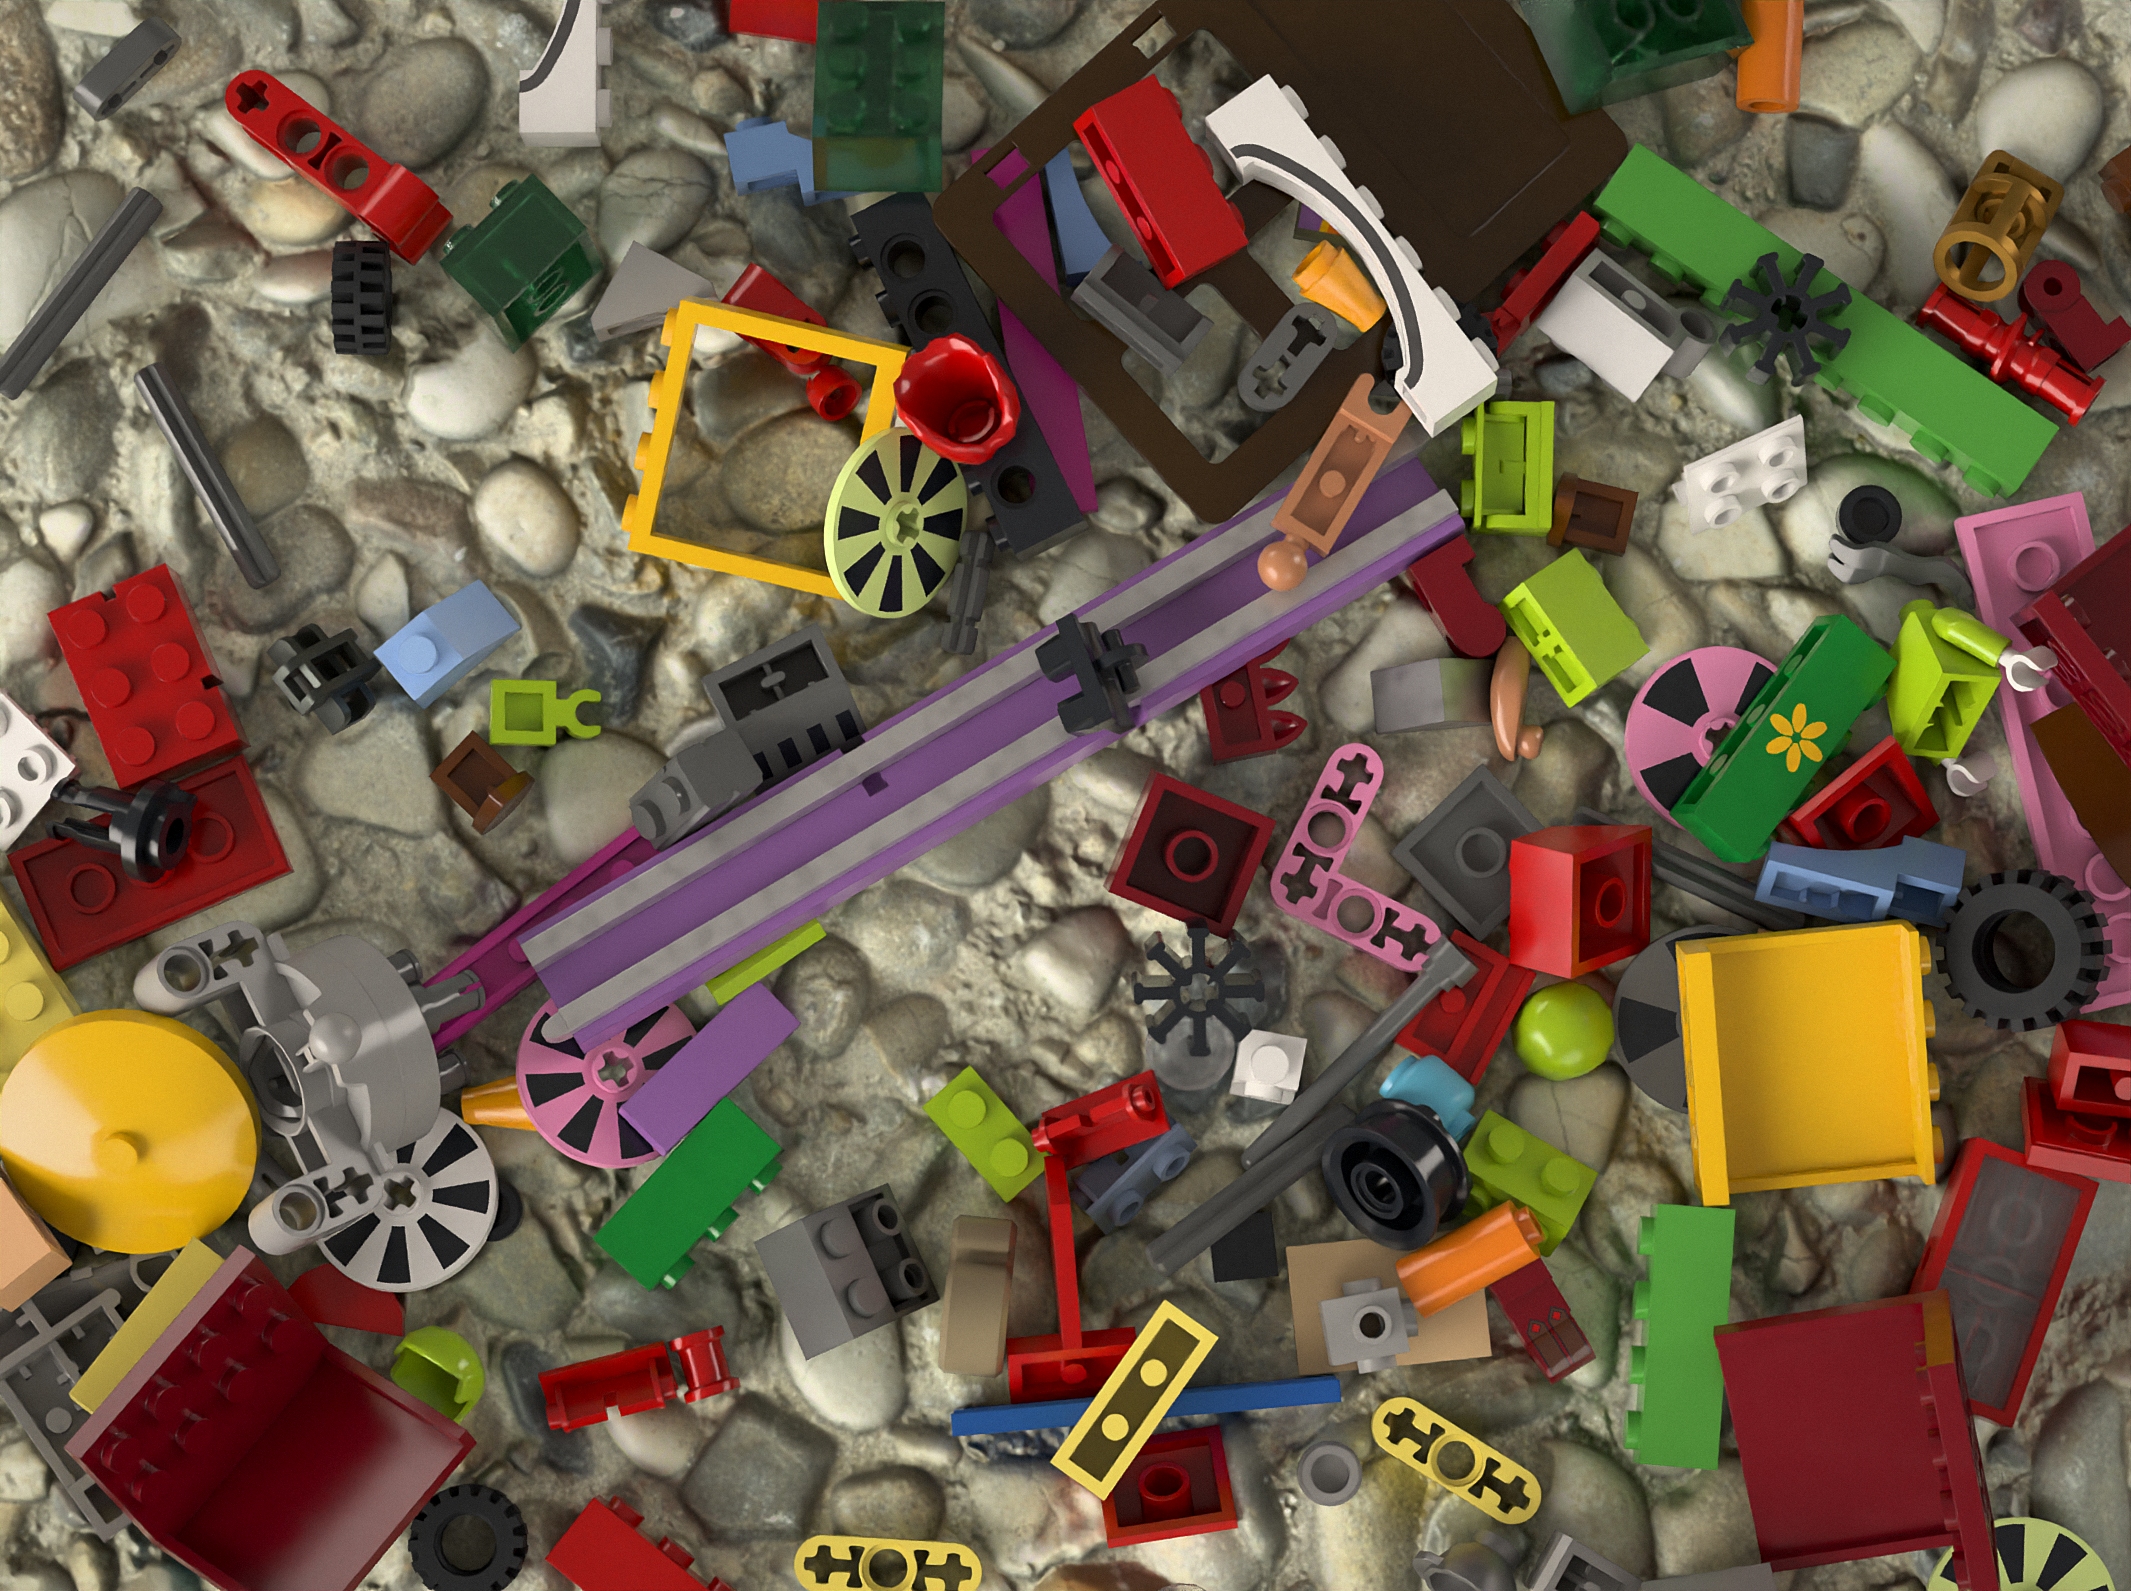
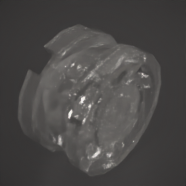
M1214 1015L1206 1018V1036L1211 1048V1054L1207 1057H1192L1189 1055L1185 1040L1190 1035V1018L1187 1016L1166 1035L1167 1041L1163 1045L1157 1043L1147 1034L1145 1055L1149 1068L1154 1070L1156 1078L1166 1087L1183 1093L1200 1092L1217 1084L1230 1068L1235 1053V1044L1231 1031Z

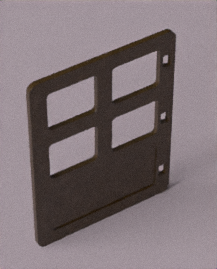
M1156 0L937 197L932 209L933 224L944 239L1190 512L1203 523L1210 525L1222 524L1231 519L1324 435L1360 374L1369 373L1373 376L1374 385L1371 391L1386 378L1381 351L1387 330L1394 321L1390 310L1347 349L1338 350L1332 347L1290 402L1277 411L1226 459L1214 464L1208 462L1123 368L1121 358L1123 353L1130 347L1095 318L1090 321L1079 319L995 226L993 213L1069 144H1083L1073 123L1087 109L1139 82L1195 31L1206 30L1213 35L1254 82L1269 74L1280 89L1288 85L1295 91L1309 115L1304 119V122L1317 139L1323 135L1331 139L1346 162V167L1341 171L1355 189L1364 185L1381 206L1384 217L1379 220L1395 239L1403 236L1413 247L1423 266L1421 268L1422 278L1430 289L1434 290L1440 286L1449 296L1458 298L1457 300L1464 303L1470 302L1624 162L1628 153V141L1624 132L1506 0ZM1162 18L1165 26L1174 34V37L1148 59L1133 43ZM1016 149L1018 155L1029 167L1001 190L986 175ZM1255 179L1244 186L1242 185L1228 198V200L1236 205L1245 223L1244 234L1248 241L1295 199L1293 196ZM1247 245L1227 260L1172 289L1184 299L1200 285L1212 287L1261 342L1264 341L1282 316L1295 306L1250 256ZM1152 266L1149 271L1159 279ZM1294 318L1291 325L1296 328L1298 334L1287 350L1296 356L1310 342L1320 346L1323 339L1316 333L1317 329L1309 320L1303 323ZM1279 358L1278 361L1286 369L1289 365Z

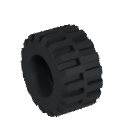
M2005 870V872L1991 873L1978 878V884L1966 886L1956 895L1960 902L1954 907H1947L1941 918L1948 922L1945 932H1937L1935 946L1944 947V959L1936 960L1938 974L1948 973L1951 984L1944 987L1951 999L1960 998L1965 1003L1961 1011L1971 1019L1981 1017L1986 1020L1984 1026L1996 1030L2006 1028L2011 1029V1032H2027L2057 1026L2056 1024L2073 1019L2081 1014L2079 1010L2081 1007L2092 1004L2100 994L2095 988L2099 982L2107 981L2111 968L2104 965L2105 954L2113 953L2112 939L2104 940L2102 928L2109 926L2104 913H2095L2091 905L2096 901L2087 890L2078 891L2073 887L2076 881L2064 875H2052L2049 870ZM2019 911L2032 913L2041 919L2050 930L2055 943V960L2051 972L2040 985L2033 988H2021L2007 980L2000 972L1994 958L1993 943L2000 924L2010 914Z

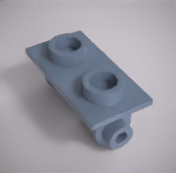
M1167 1111L1171 1131L1123 1149L1130 1158L1122 1166L1108 1155L1097 1159L1073 1181L1077 1187L1069 1194V1197L1088 1214L1106 1235L1115 1226H1122L1131 1221L1141 1210L1144 1198L1162 1181H1168L1176 1177L1189 1162L1190 1153L1198 1146L1179 1122H1176Z

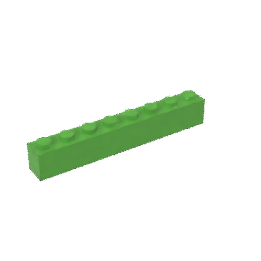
M1639 142L1635 144L1594 203L1589 214L1600 223V236L1606 241L1621 249H1626L1628 245H1631L1650 258L1647 265L1655 274L1675 285H1678L1681 280L1702 294L1699 300L1708 310L1726 320H1731L1735 316L1744 323L1752 321L1729 309L1726 312H1722L1719 306L1726 291L1735 279H1740L1742 286L1761 294L1756 279L1749 276L1750 269L1760 256L1771 252L1778 253L1779 259L1776 262L1786 287L1792 286L1796 277L1794 268L1804 256L1803 253ZM1822 267L1811 281L1806 293L1813 299L1835 291L1840 283H1845L1852 297L1850 305L1841 316L1837 317L1831 314L1818 320L1840 330L1849 328L1851 336L1846 347L1834 361L1828 360L1826 353L1809 346L1814 361L1819 362L1822 366L1813 381L1830 391H1836L1840 387L1858 399L1857 408L1875 423L1888 427L1892 422L1912 436L1909 441L1911 446L1928 459L1941 463L1945 458L1965 472L1962 476L1963 481L1978 493L1988 498H1994L1998 494L2006 500L2016 492L2060 427ZM1782 308L1777 314L1779 317L1777 328L1779 330L1788 332L1792 327V311ZM1781 352L1778 355L1783 356L1784 352Z

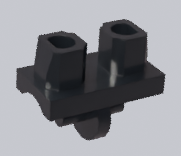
M1073 613L1056 620L1059 634L1035 649V654L1042 672L1049 681L1059 683L1076 674L1081 686V692L1057 703V711L1065 731L1068 734L1081 737L1103 729L1121 735L1135 728L1136 724L1124 695L1132 694L1141 689L1135 671L1144 666L1150 659L1145 645L1142 643L1125 645L1119 629H1111L1100 635L1096 623L1092 621L1081 623L1077 615Z

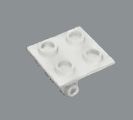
M1801 414L1684 466V472L1681 473L1682 480L1672 484V488L1679 504L1682 507L1688 505L1690 530L1693 536L1709 528L1720 529L1729 526L1743 513L1767 502L1778 503L1794 495L1800 487L1808 484L1804 423Z
M0 688V849L7 853L50 801L51 791L57 782L64 777L78 780L83 772L77 767L78 758L74 754L68 755L50 737L51 731L46 727L41 728L37 724L38 719L33 714L28 715L10 697L11 692L7 688Z

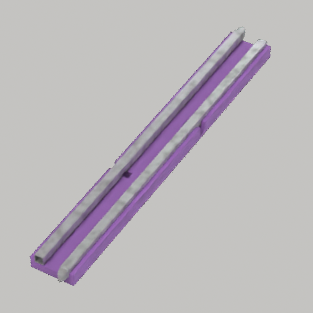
M1421 423L1403 428L1330 552L1323 558L1308 549L1305 553L1308 562V572L1305 580L1298 587L1290 591H1277L1269 588L1262 581L1258 573L1257 562L1260 553L1267 545L1276 541H1283L1286 536L1281 531L1272 527L1270 523L1295 481L1071 612L1077 615L1081 623L1091 621L1096 623L1100 635L1111 629H1119L1125 645L1133 643L1145 645L1150 659L1144 666L1135 671L1141 689L1132 694L1124 695L1136 724L1135 728L1121 735L1103 729L1081 737H1076L1065 731L1057 711V703L1081 692V686L1076 674L1059 683L1049 681L1042 672L1035 654V649L1059 634L1056 622L864 733L861 735L863 739L862 744L851 752L842 754L840 749L835 750L516 937L532 967L558 1008V1012L551 1016L542 1027L541 1033L545 1040L549 1043H559L574 1037L584 1054L1195 695L1209 684L1212 685L1244 666L1248 661L1269 651L1287 638L1295 636L1407 570L1408 566L1464 534L1465 523L1458 514L1457 506L1445 489L1439 491L1417 457L1419 453L1430 445L1433 438Z

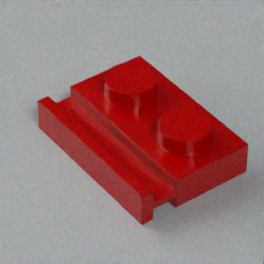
M1455 929L1450 938L1477 964L1480 971L1463 988L1456 984L1449 992L1442 989L1397 1034L1393 1043L1420 1058L1427 1055H1434L1440 1058L1473 1087H1476L1537 973L1522 966L1511 964L1510 958Z

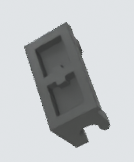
M1116 242L1112 244L1070 297L1071 300L1168 379L1178 370L1214 325L1212 320L1206 315H1202L1172 289L1166 291L1160 279L1125 252V249Z

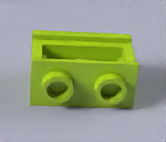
M1554 401L1489 402V407H1484L1483 402L1473 409V417H1462L1460 452L1462 455L1472 456L1471 479L1460 480L1459 515L1460 517L1470 518L1469 535L1546 537L1550 531L1552 522Z
M1577 547L1523 581L1496 604V607L1569 709L1615 677L1621 675L1651 651L1641 638L1637 625L1630 617L1623 613L1603 585L1599 572L1591 564L1587 563Z

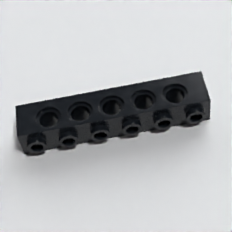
M917 182L851 215L850 218L858 234L848 238L850 246L864 273L874 268L876 269L885 290L875 294L876 299L891 328L903 324L912 343V346H910L912 347L911 355L922 351L929 341L935 338L945 337L958 332L975 341L985 353L991 352L1016 387L1021 412L1015 436L1006 445L1000 447L991 459L980 465L957 462L972 495L975 497L983 492L986 494L995 514L986 518L985 522L1000 552L1003 553L1012 548L1014 554L1022 563L1089 530L951 245L937 231L933 224L932 207L919 183ZM909 250H917L924 253L925 263L917 275L910 278H902L894 274L895 261L902 253ZM934 306H946L952 309V321L946 330L938 334H929L922 331L921 320L927 310ZM1018 473L1032 475L1035 478V490L1028 500L1022 503H1010L1004 499L1003 487L1011 476Z

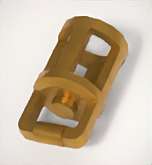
M1998 149L1992 151L1983 161L1936 243L1932 257L1935 271L1943 283L1955 293L1974 301L1991 302L2006 297L2014 290L2059 209L2065 194L2064 188L2057 181L2006 151ZM1964 241L1975 242L1959 270L1952 260L1950 248L1954 244ZM1992 252L1996 253L2004 264L2005 274L2003 278L1993 282L1978 281L1977 278Z

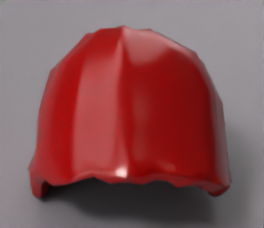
M958 332L945 337H938L929 341L922 351L910 355L902 364L900 375L893 383L898 416L912 431L914 436L941 458H947L958 463L980 465L991 459L1000 447L1006 445L1015 436L1021 412L1016 387L991 352L985 353L975 341Z

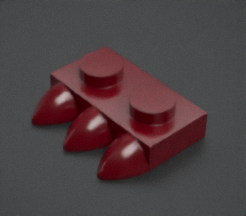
M1290 637L1269 651L1248 661L1244 666L1200 690L1199 697L1214 766L1276 754L1277 749L1285 747L1296 740L1308 726L1305 719L1294 713L1282 710H1269L1268 708L1286 699L1299 684L1298 678L1283 670L1260 668V665L1270 662L1280 655L1289 644Z

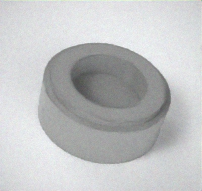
M1321 1441L1310 1446L1302 1454L1297 1466V1480L1303 1493L1313 1502L1323 1506H1338L1349 1501L1357 1493L1362 1482V1466L1357 1455L1348 1446L1336 1441Z

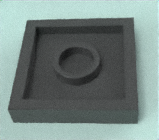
M1482 763L1399 842L1389 854L1471 938L1481 942L1510 914L1511 875L1509 872V860L1511 856V840L1545 829V827Z

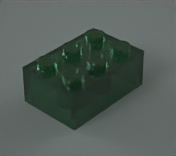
M818 0L812 123L814 191L942 192L945 2Z
M1521 0L1519 2L1570 115L1714 77L1755 43L1735 0Z
M533 173L522 183L518 179H514L502 187L489 204L493 211L475 228L471 224H466L456 231L442 249L446 256L438 262L460 300L513 354L604 268L587 227Z

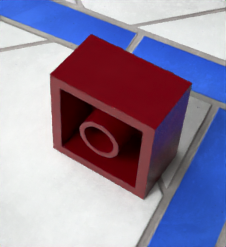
M1151 768L1103 887L1110 893L1181 922H1184V919L1187 917H1204L1210 933L1227 940L1229 938L1228 932L1235 924L1277 821L1269 816Z

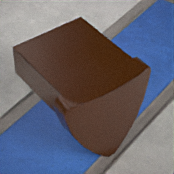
M1564 471L1552 497L1551 529L1546 535V545L1560 548L1561 543L1622 557L1625 554L1639 492L1581 479L1575 473Z
M473 730L429 775L437 785L474 819L472 827L480 835L488 833L504 821L526 797L535 782V779L526 770L517 772Z

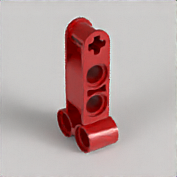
M248 70L238 74L231 80L225 95L227 110L242 125V128L250 138L370 227V232L379 241H387L390 250L407 263L415 266L454 218L450 211L438 202L439 196L417 176L396 162L393 165L389 164L272 75L262 70ZM258 102L268 106L263 112L254 108ZM312 132L321 133L317 146L311 151L305 153L296 152L300 139L306 134ZM359 168L369 169L368 177L361 186L354 189H344L345 180L352 171Z

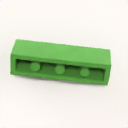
M1657 1203L1651 1204L1650 1217L1640 1216L1637 1254L1647 1255L1645 1281L1636 1280L1634 1284L1633 1319L1642 1320L1641 1346H1630L1627 1372L1628 1384L1638 1385L1636 1410H1626L1623 1426V1448L1633 1449L1632 1462L1648 1465L1718 1470L1724 1379L1713 1331L1714 1326L1728 1324L1736 1210Z

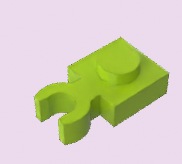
M492 679L490 681L489 745L553 747L556 744V728H564L569 735L577 739H592L601 734V726H585L581 724L576 718L575 711L579 704L599 703L601 701V693L591 689H582L574 692L567 699H556V681Z

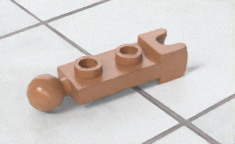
M1369 373L1360 374L1270 523L1272 527L1281 531L1286 536L1283 541H1276L1267 545L1260 553L1257 562L1258 573L1262 581L1269 588L1277 591H1290L1298 587L1305 580L1308 572V562L1305 556L1308 549L1323 558L1327 556L1392 448V445L1396 442L1413 413L1404 400H1401L1390 414L1380 415L1375 413L1368 404V396L1374 385V378Z

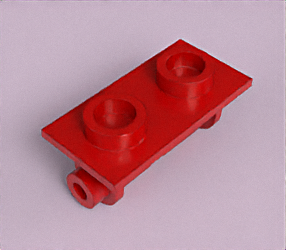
M1150 1069L1041 1113L1042 1119L1039 1121V1127L1032 1129L1031 1137L1035 1148L1040 1153L1049 1151L1053 1155H1063L1065 1172L1169 1132L1171 1127L1153 1069Z
M664 1341L538 1373V1378L548 1404L545 1405L550 1429L563 1428L565 1433L572 1432V1429L609 1420L608 1407L618 1405L622 1417L657 1407L660 1409L667 1408L666 1401L678 1398L677 1390L679 1388Z

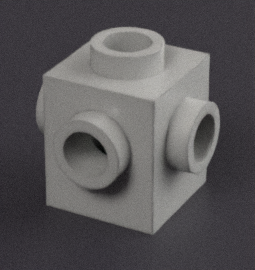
M1380 1276L1342 1283L1344 1296L1317 1301L1328 1361L1331 1366L1357 1362L1359 1374L1397 1367L1395 1354L1410 1352L1408 1338L1418 1336L1416 1315L1410 1298L1400 1299L1398 1287L1382 1289ZM1371 1312L1378 1317L1380 1327L1374 1336L1368 1338L1362 1334L1359 1324L1361 1318Z

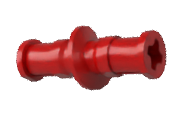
M1942 281L1924 305L1915 321V326L1922 330L1929 326L1960 346L1959 350L1969 357L1980 359L1991 366L1988 376L1990 381L2001 387L2010 379L2013 380L2028 395L2033 398L2035 396L2041 398L2069 416L2067 424L2076 428L2101 393L2107 380L2100 375L2096 379L2091 378L2063 360L2062 354L2049 346L2038 344L2045 332V329L2042 327L2029 337L2024 335L2028 319L2027 313L2022 311L2009 325L1995 311L1988 307L1984 309L1970 299L1955 293Z

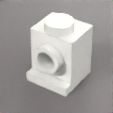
M1252 1029L1238 1043L1229 1094L1291 1105L1295 1092L1298 1091L1307 1039Z

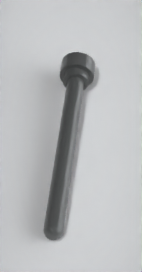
M1443 933L1428 948L1426 954L1429 958L1421 965L1425 971L1242 1153L1241 1163L1247 1171L1300 1132L1442 989L1449 992L1456 984L1463 988L1480 971L1477 964L1450 937Z

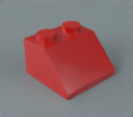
M1642 824L1551 826L1511 840V856L1509 860L1511 901L1508 923L1510 963L1572 979L1636 955L1650 944L1652 827Z

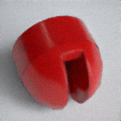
M834 364L822 365L819 367L821 372L814 379L808 378L805 393L811 406L823 419L827 421L839 420L848 415L857 406L861 399L862 387L846 369Z

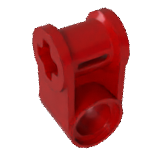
M750 262L721 300V303L828 328L827 322L819 313L798 299L778 279ZM734 332L755 347L758 346L790 371L799 375H813L821 372L819 367L829 365L833 357L830 354L800 348L795 354L796 349L794 346Z

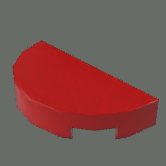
M324 1263L302 1273L286 1290L312 1322L405 1337V1311L399 1303L395 1292L375 1290L361 1285L344 1275L332 1263Z

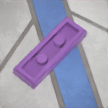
M757 981L738 994L620 1107L618 1112L665 1157L725 1096H728L798 1029L801 1022L760 981Z

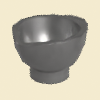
M1479 1529L1470 1542H1458L1441 1555L1430 1551H1419L1413 1559L1412 1565L1419 1576L1425 1580L1426 1585L1431 1591H1517L1513 1570L1520 1561V1555L1507 1540L1498 1534Z

